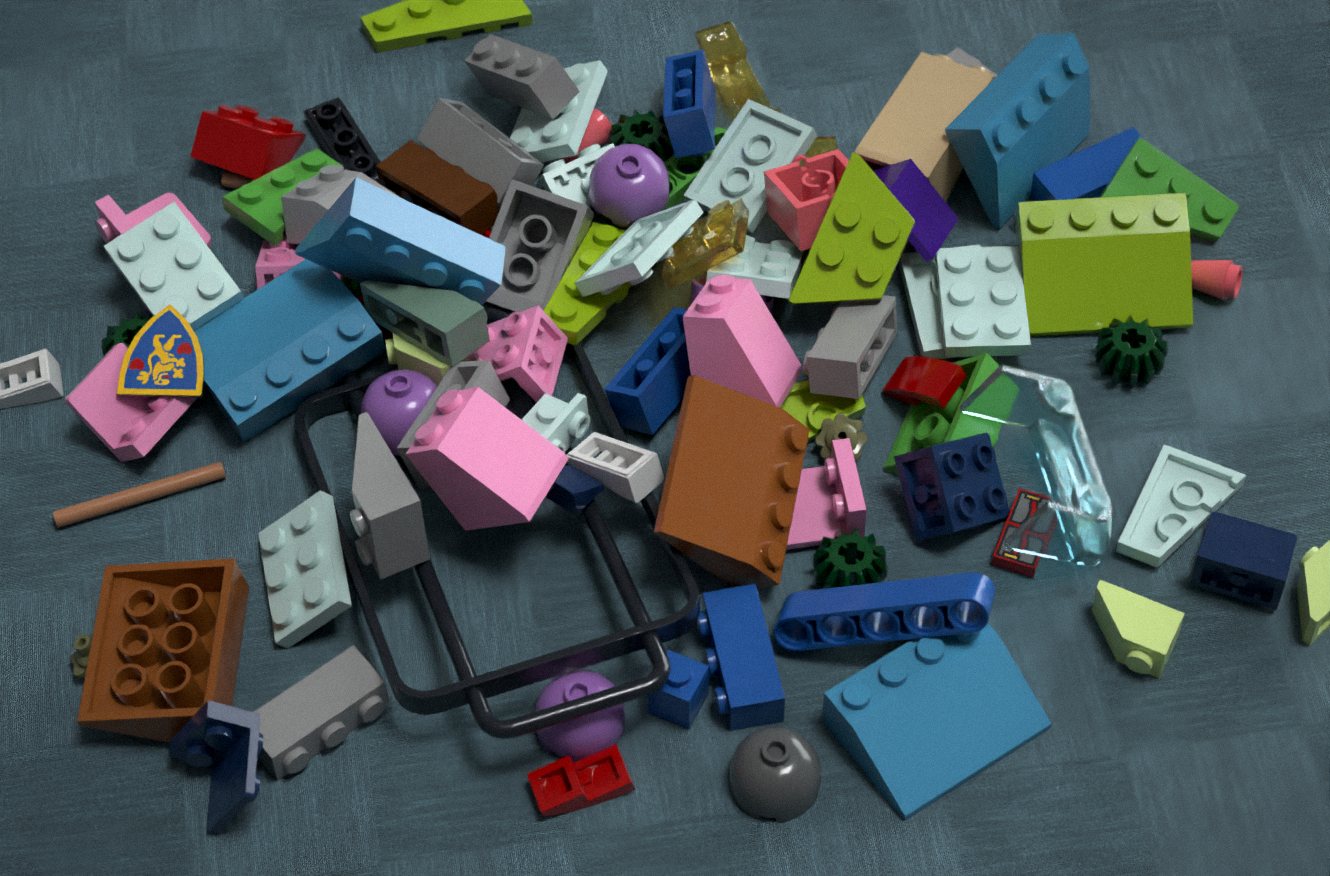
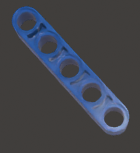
M969 572L795 592L789 594L783 602L773 630L774 637L783 648L792 651H803L973 633L982 630L989 621L995 598V586L987 576Z

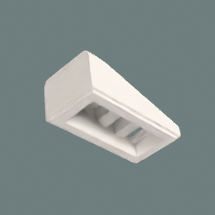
M47 349L0 364V409L45 402L63 397L60 366ZM22 378H27V382L22 383ZM4 381H9L10 388L5 389Z
M593 432L566 455L569 458L568 464L603 483L604 486L620 496L636 503L645 498L664 479L657 453L597 432ZM600 451H602V453H601L598 457L593 458V457L596 456Z

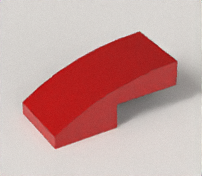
M910 356L902 360L882 389V392L886 396L916 407L923 401L944 409L967 375L961 365L930 357Z
M617 744L576 762H573L568 755L527 774L543 816L557 815L587 808L636 790Z

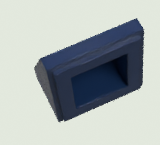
M570 464L563 467L545 497L577 515L604 490V484Z

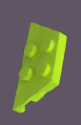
M853 152L788 300L791 304L803 305V303L882 300L914 227L915 220L857 153Z

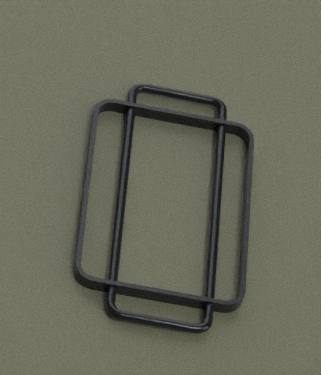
M484 308L488 318L487 324L509 316L499 309ZM579 342L577 345L567 343L564 353L574 361L609 436L629 443L581 343ZM354 371L341 380L342 386L316 393L299 405L295 413L296 430L317 491L321 490L331 495L307 432L309 426L322 416L352 408L358 423V418L361 414V402L366 390L373 381L384 374L359 381ZM530 396L533 405H535L536 402ZM571 446L566 450V455L572 451ZM650 492L641 500V504L653 529H655L659 505L653 492ZM594 498L582 510V513L634 627L477 676L430 559L414 567L459 682L433 690L422 691L412 689L404 684L399 676L335 506L344 563L393 695L400 706L411 713L430 715L469 704L477 725L484 733L491 737L501 739L519 737L642 698L660 690L668 681L671 672L670 661L662 643L689 633L697 624L700 615L697 584L682 553L657 535L688 603L681 611L673 615L651 621ZM645 649L652 664V672L646 677L511 720H499L494 717L486 699Z

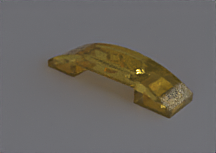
M732 21L695 32L699 50L704 49L715 90L732 122L748 99L781 113L779 108H772L746 60L747 49Z

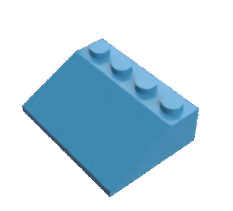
M1074 33L1038 34L944 129L994 228H1001L1017 211L1018 202H1025L1030 197L1034 172L1068 157L1090 133L1089 65Z
M356 177L296 247L295 254L360 284L365 280L451 290L472 301H477L482 306L501 286L506 246Z
M307 259L194 330L204 356V387L244 443L296 410L308 397L325 391L342 380L346 375L356 371L386 351L381 330L359 300L331 270Z
M989 623L982 630L973 633L911 639L824 692L822 721L904 821L1048 731L1052 725L1000 636Z

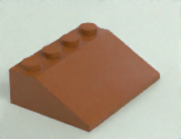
M688 376L654 533L732 588L756 584L757 589L780 585L810 429L782 408L699 376Z
M235 558L105 566L77 719L80 726L170 742L177 732L208 700L232 706L249 594V585Z

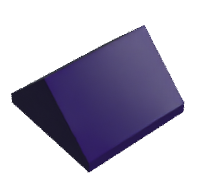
M912 159L873 170L914 218L915 224L908 240L926 263L934 258L959 218Z

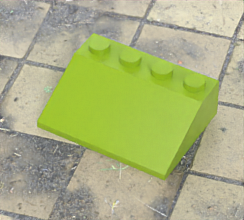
M1186 193L1018 202L1015 229L1017 246H1019L1030 337L1100 333L1102 328L1109 327L1113 318L1125 323L1129 315L1132 316L1134 322L1138 323L1148 318L1149 328L1175 329L1193 327L1191 244Z

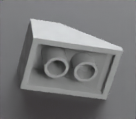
M341 165L325 166L319 170L318 174L308 180L297 183L296 188L281 196L287 242L300 244L356 177L391 194L394 193L362 172L344 170V167Z
M511 179L489 239L506 246L502 283L486 302L514 312H522L538 305L544 311L589 230L595 214L590 207Z
M368 412L362 413L358 418L352 483L355 509L350 511V518L357 534L361 536V539L355 541L358 554L365 566L372 564L381 580L430 560L421 501Z

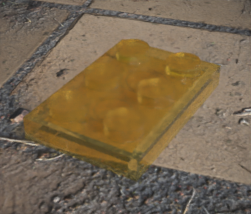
M742 198L733 203L726 200L712 207L708 211V216L692 224L694 230L688 236L671 246L674 251L665 258L662 277L669 289L744 252L749 210Z

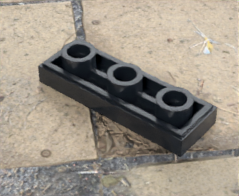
M340 97L303 111L307 125L326 155L340 163L344 170L362 172L379 183L376 165L381 161Z

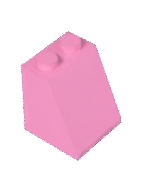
M719 275L709 278L683 316L691 376H699L780 408L802 372L801 363L751 279H735L732 275Z
M474 387L447 391L437 400V408L428 421L417 430L415 434L416 439L405 455L465 531L530 522L569 458L562 450L481 388Z

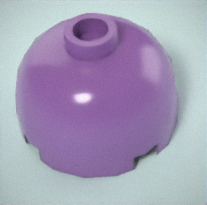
M622 144L610 148L597 159L590 173L589 199L594 211L599 215L601 212L605 217L611 219L612 224L619 227H630L635 221L660 212L663 207H666L669 200L670 179L664 162L652 150L638 144Z
M402 369L390 371L379 376L369 385L361 402V414L368 412L393 455L400 456L397 450L398 445L437 388L436 383L431 378L419 371Z
M585 669L556 676L541 690L536 702L535 712L615 687V685L601 674ZM624 703L536 731V736L544 750L551 755V751H553L555 754L563 757L569 755L573 762L579 761L615 745L621 738V735L623 737L626 729Z

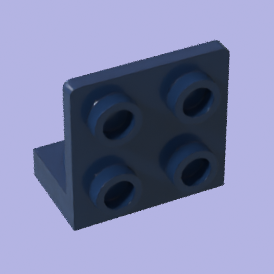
M987 432L894 456L916 541L1008 517L1010 510L1007 495L1002 484L990 435Z
M1212 512L1203 542H1201L1190 585L1277 610L1290 569L1297 535L1219 512Z
M210 700L170 740L169 756L185 760L191 766L212 767L206 831L217 834L228 822L233 821L249 802H253L257 797L260 788V776L256 774V765L263 746V734L259 733L260 714Z

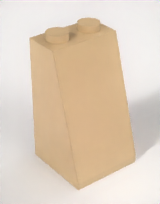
M921 52L854 153L859 154L872 170L912 159L943 200L947 202L963 166L944 129L995 78V75L980 66L968 67L955 63L950 57L942 54L933 56Z

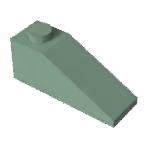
M365 280L360 284L365 310L374 322L451 367L490 341L487 328L488 318L484 307L477 301H472L456 291Z

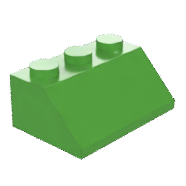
M987 352L953 362L954 364L961 365L967 376L944 409L923 401L917 407L910 405L883 468L888 473L899 476L894 456L986 432L990 435L992 446H994L998 440V433L1004 418L1011 408V401L1018 384Z

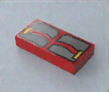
M1019 488L994 551L992 565L1034 578L1058 515L1061 501Z

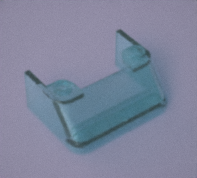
M1000 365L959 406L961 413L1027 428L1052 502L1046 501L1003 541L1005 549L1095 567L1106 559L1112 551V507L1073 398V391L1061 379Z

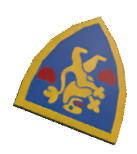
M168 305L150 318L134 336L123 358L118 379L117 396L202 398L205 375L204 356L199 339L188 321L173 306Z

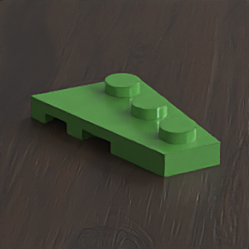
M1141 137L1133 143L1099 197L1186 193L1190 235L1212 242L1217 241L1222 236L1240 207Z
M315 149L222 196L223 210L276 246L283 239V231L285 230L281 196L296 188L297 183L308 180L318 174L321 168L341 164L319 149Z

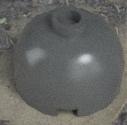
M765 727L750 733L737 745L729 765L730 792L737 806L749 816L759 820L760 816L776 818V822H787L802 816L815 804L821 785L820 760L813 745L801 734L784 727Z

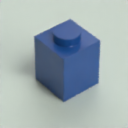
M667 649L666 653L670 661L671 672L666 684L660 690L648 695V713L690 730L709 695V666Z

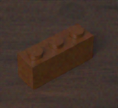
M410 140L376 165L380 185L404 200L480 235L495 224L499 210L497 204L498 196L493 187L467 174L460 166L452 165L440 158L431 149H425Z

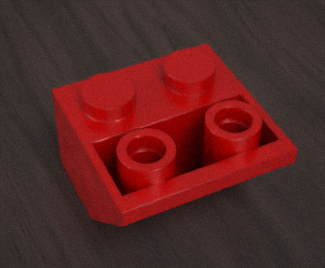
M219 105L216 111H202L190 157L256 180L274 169L289 163L303 144L306 133L294 130V123L282 118L271 117L270 120L259 118V111L250 107L236 105V108Z

